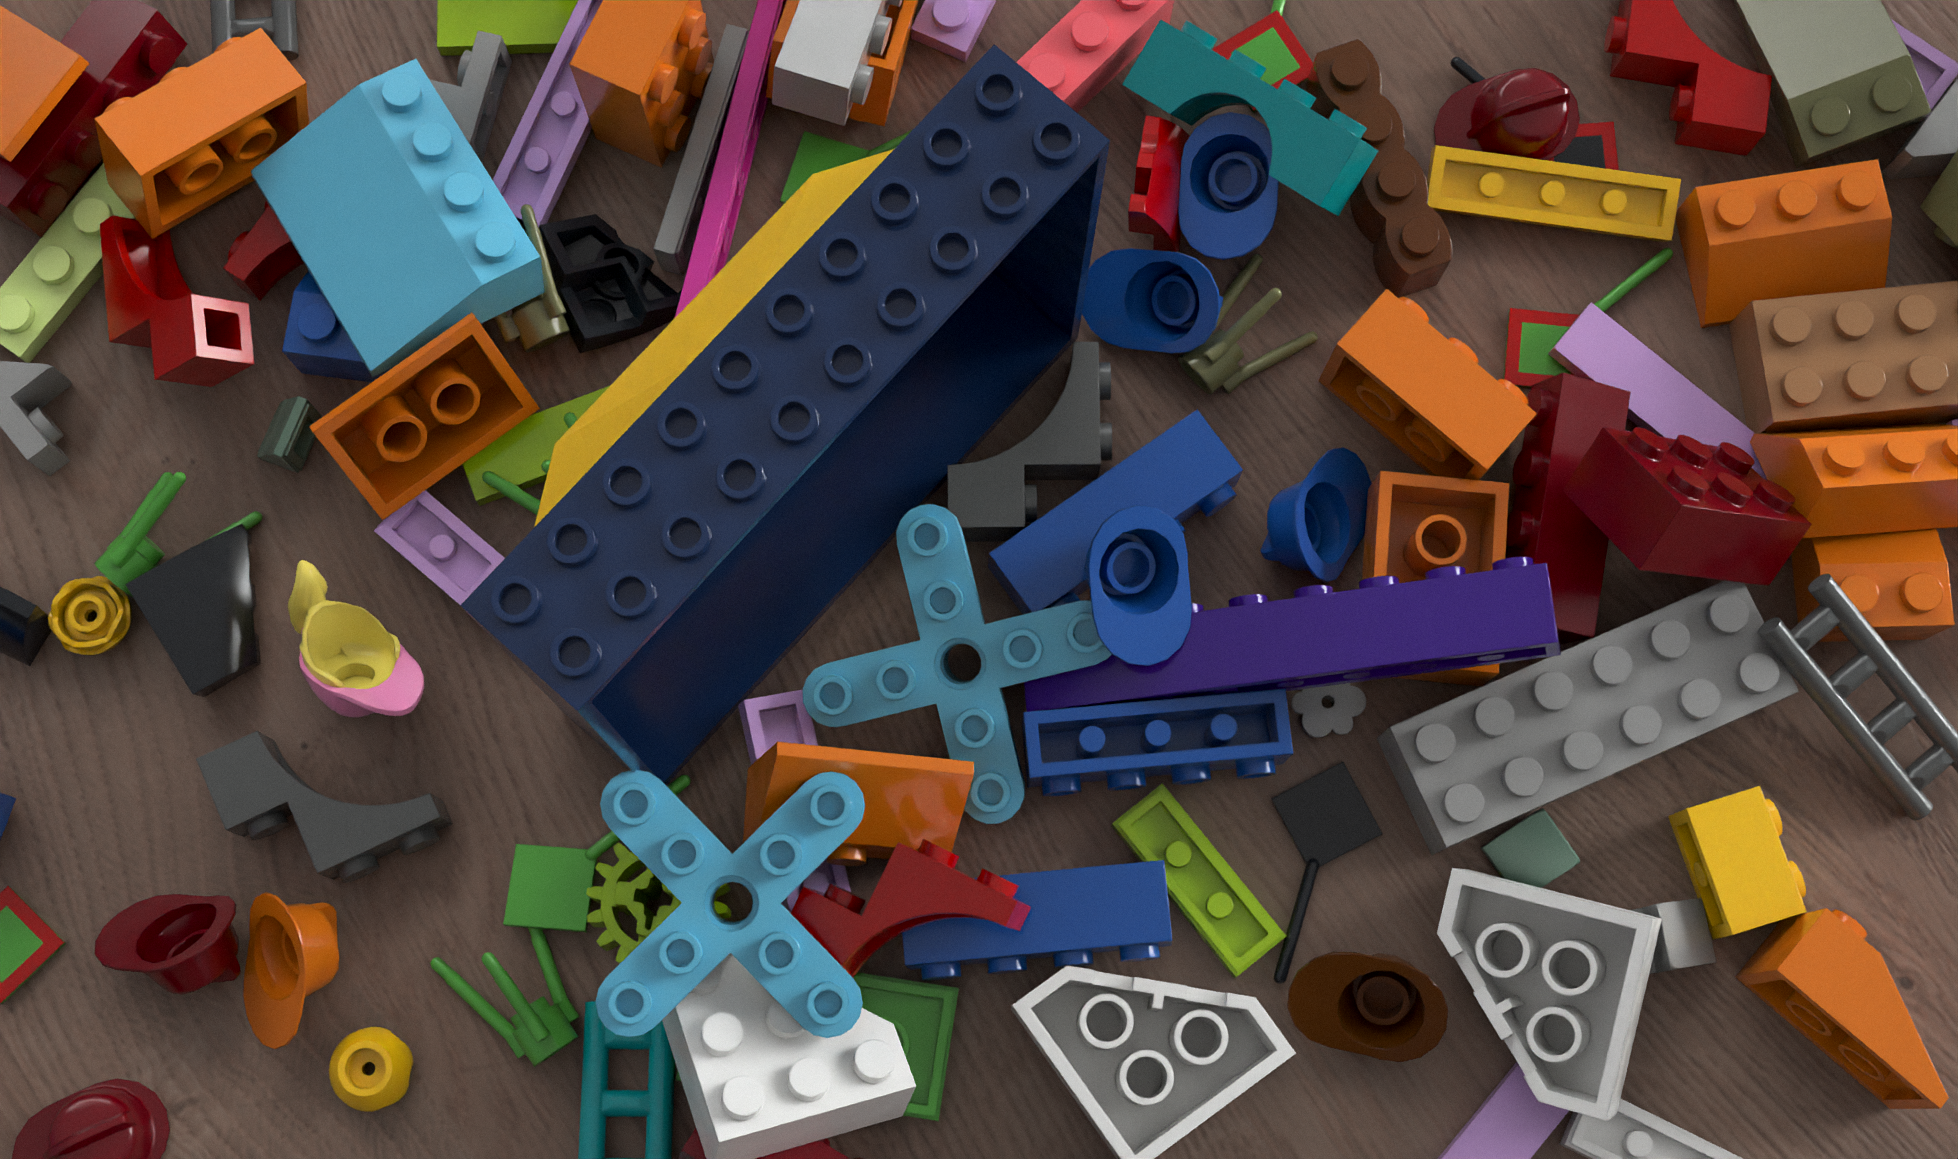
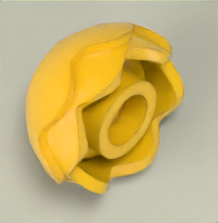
M96 576L93 578L74 579L64 584L59 593L54 597L51 611L48 615V624L66 650L81 655L101 654L114 648L126 636L132 619L131 604L125 592L107 577ZM92 611H96L97 618L94 621L89 622V613Z
M367 1027L357 1030L343 1038L333 1051L329 1064L331 1086L339 1099L349 1107L359 1111L374 1112L399 1101L408 1090L410 1073L413 1066L412 1052L402 1040L386 1028ZM371 1062L375 1065V1072L368 1076L364 1068L367 1063Z

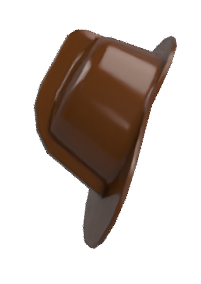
M1334 951L1313 958L1299 969L1288 988L1287 1008L1294 1026L1309 1040L1329 1048L1367 1055L1379 1060L1404 1062L1421 1058L1435 1048L1447 1029L1448 1007L1442 990L1429 975L1416 969L1410 962L1396 955L1382 953L1366 955L1357 952Z

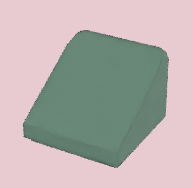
M297 396L283 400L274 414L257 456L263 461L296 473L299 470L302 471L316 439L309 426L323 416L308 399Z
M1543 808L1531 813L1481 847V850L1501 878L1540 888L1580 863L1578 855Z

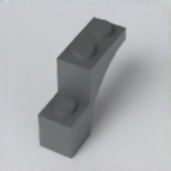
M1073 342L1070 373L1065 388L1049 416L1026 439L1009 450L981 461L947 465L948 510L957 517L965 542L1007 541L1025 529V522H1035L1037 520V485L1025 484L1024 480H1096L1099 475L1101 461L1112 460V424L1100 423V400H1110L1111 365L1110 362H1099V342Z
M259 731L196 758L225 830L242 837L250 835L251 840H258L285 829L289 825L287 817L293 815L317 874L333 880L340 877L342 883L352 882L373 873L380 867L377 859L400 848L403 855H408L433 845L440 840L437 831L453 824L444 802L431 793L412 800L386 805H358L325 797L307 785L291 769L282 756L275 740Z

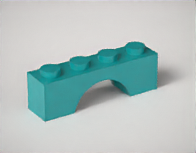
M1160 19L1122 85L1191 126L1208 113L1222 107L1246 105L1256 108L1265 120L1271 136L1272 158L1269 175L1318 206L1339 216L1379 151L1361 139L1367 128L1334 109L1329 119L1311 110L1310 108L1315 102L1316 97L1286 79L1283 80L1278 89L1261 80L1267 68L1236 49L1229 60L1216 53L1212 48L1218 39L1186 20L1179 31Z

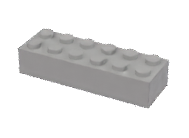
M1733 581L1720 582L1562 651L1559 656L1546 658L1390 726L1376 739L1431 855L1799 692L1788 669L1758 634V630L1764 624V621L1745 583Z

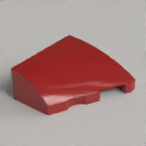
M1146 116L1136 165L1134 194H1131L1129 202V232L1154 235L1153 250L1179 252L1182 233L1178 214L1181 160L1184 145L1190 135L1178 125L1164 118Z

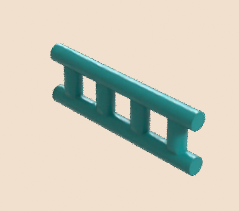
M596 1001L585 1002L578 1159H672L675 1059L662 1020L644 1035L634 1037L616 1035L606 1028L599 1018ZM609 1050H649L648 1090H608ZM607 1117H647L645 1158H605Z

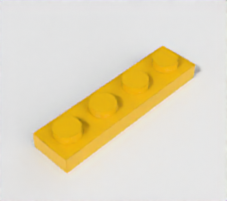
M1435 145L1431 150L1427 176L1428 205L1435 211L1669 242L1672 241L1681 179Z

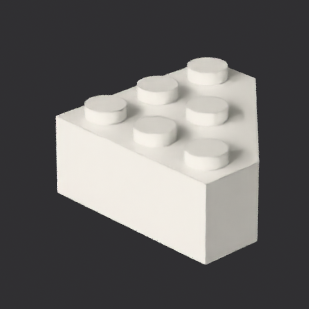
M1452 868L1437 934L1450 956L1455 958L1474 989V996L1500 1039L1505 1041L1525 1074L1523 1076L1538 1102L1604 1121L1617 1115L1662 919L1469 869Z
M731 953L662 1019L706 1159H756L901 1117L916 1088L893 1023L862 1008L860 1017L855 1025L841 1036L830 1038L815 1036L804 1029Z
M1068 965L1018 1000L1010 1008L1116 1159L1156 1158L1296 1054L1256 997L1098 972Z

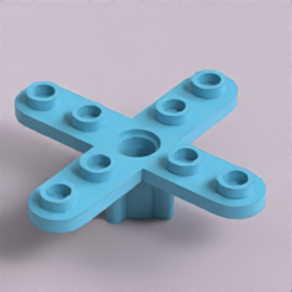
M935 504L919 505L909 510L900 520L896 537L920 640L829 662L815 668L806 678L802 690L803 704L808 714L817 723L828 727L847 726L936 704L950 759L974 762V776L964 807L965 811L977 821L985 824H999L1012 818L1021 808L1025 798V781L1001 688L1096 665L1108 659L1111 653L1097 635L1092 617L1091 600H1080L985 624L963 531L957 517L948 509ZM958 644L972 646L977 650L981 658L980 672L972 680L959 679L950 670L948 657L950 651Z
M630 770L621 772L612 778L604 788L600 802L604 821L614 834L681 901V904L605 978L598 988L596 1008L604 1026L616 1035L626 1037L644 1035L665 1018L731 953L781 1006L811 1034L830 1038L841 1036L850 1030L861 1014L863 1001L860 987L842 965L781 903L855 831L862 821L865 802L863 792L857 783L845 774L832 771L815 775L806 781L732 853L664 782L652 773L641 770L633 772ZM725 883H740L752 895L753 905L751 912L743 920L735 922L725 920L719 916L715 909V893Z

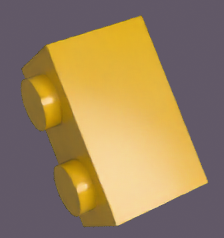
M1760 786L1686 808L1668 816L1697 898H1702L1709 931L1713 940L1807 912L1802 900L1806 896L1803 876L1798 866L1793 861L1787 860L1779 838L1783 832L1780 814L1775 804L1770 799L1764 798Z

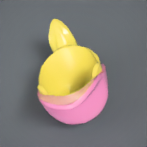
M305 560L299 561L293 591L288 601V612L292 626L298 633L302 634V641L299 645V664L302 674L313 692L331 710L347 717H363L373 713L389 716L409 714L418 705L424 690V675L419 664L400 644L398 637L389 633L380 621L366 609L344 602L326 600L325 595L328 586L323 576L313 564Z

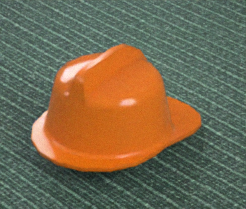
M265 892L255 897L250 908V939L244 972L243 997L246 1015L255 1036L263 1045L278 1049L288 1045L297 1033L302 1016L304 998L329 984L339 969L337 912L334 906L324 902L286 905L278 896Z

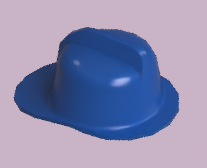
M1228 112L1212 116L1194 129L1184 145L1181 160L1178 207L1180 229L1190 246L1206 257L1227 260L1245 256L1260 246L1273 229L1278 207L1279 181L1269 175L1272 158L1271 136L1267 127L1250 115Z
M1135 248L1112 250L1096 259L1089 268L1082 315L1091 331L1106 343L1127 349L1165 353L1190 352L1204 344L1215 330L1220 309L1223 306V297L1219 295V289L1211 272L1194 257L1179 252Z
M1344 447L1328 450L1316 462L1303 481L1279 491L1273 497L1267 511L1268 534L1260 549L1264 559L1280 561L1283 565L1293 570L1310 571L1315 578L1322 582H1329L1338 578L1347 560L1365 534L1368 489L1371 486V480L1365 464L1355 452Z
M1141 505L1118 510L1100 525L1086 555L1084 570L1087 584L1090 588L1092 617L1099 639L1112 655L1128 664L1149 666L1167 660L1182 646L1190 629L1192 603L1188 573V553L1183 532L1175 520L1156 507Z

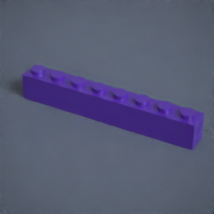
M1511 557L1494 562L1492 564L1493 570L1466 574L1464 567L1448 566L1427 571L1425 573L1426 580L1399 583V578L1396 576H1376L1361 580L1359 582V589L1333 592V587L1313 585L1294 590V598L1268 602L1266 595H1242L1231 598L1228 601L1229 607L1205 611L1203 605L1192 603L1191 625L1182 646L1167 660L1144 666L1128 664L1111 654L1108 659L1096 665L1024 682L1026 710L1031 712L1274 689L1293 691L1559 656L1561 652L1547 563L1534 564L1533 559L1530 557Z

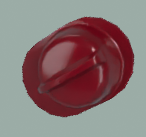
M1537 68L1512 70L1470 84L1452 94L1439 110L1434 126L1435 142L1437 146L1549 160L1564 152L1575 138L1580 121L1578 103L1569 86L1553 73Z
M182 894L157 895L136 902L119 912L102 928L95 940L94 954L103 966L120 971L145 973L163 989L173 994L183 995L194 992L210 983L234 981L241 973L240 965L236 958L239 940L232 925L236 915V903L229 896Z
M117 1078L95 1083L46 1106L28 1119L16 1137L12 1159H160L166 1150L170 1133L167 1109L154 1091L137 1081Z

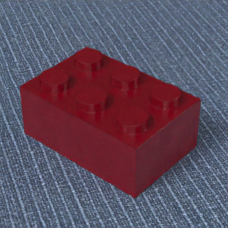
M1602 427L1563 489V492L1639 570L1769 586L1812 525L1792 506L1795 502L1794 496L1777 483L1763 479L1752 468L1755 463L1754 459L1741 448L1727 442H1721L1719 446L1702 444L1686 435H1678L1676 439L1660 437L1640 427H1635L1632 432Z

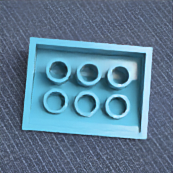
M417 59L357 85L251 170L254 181L372 377L396 366L471 312L481 324L544 293L541 256Z

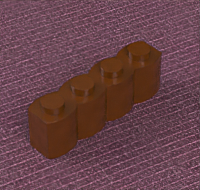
M1356 39L1316 54L1305 91L1316 97L1315 102L1310 108L1311 110L1326 119H1329L1334 109L1342 112L1367 128L1361 139L1379 150L1352 193L1350 206L1359 230L1374 244L1373 263L1380 282L1385 289H1388L1399 298L1438 284L1451 262L1452 242L1444 221L1428 205V185L1421 166L1404 149L1405 132L1402 120L1392 103L1381 94L1382 79L1377 61L1366 45Z

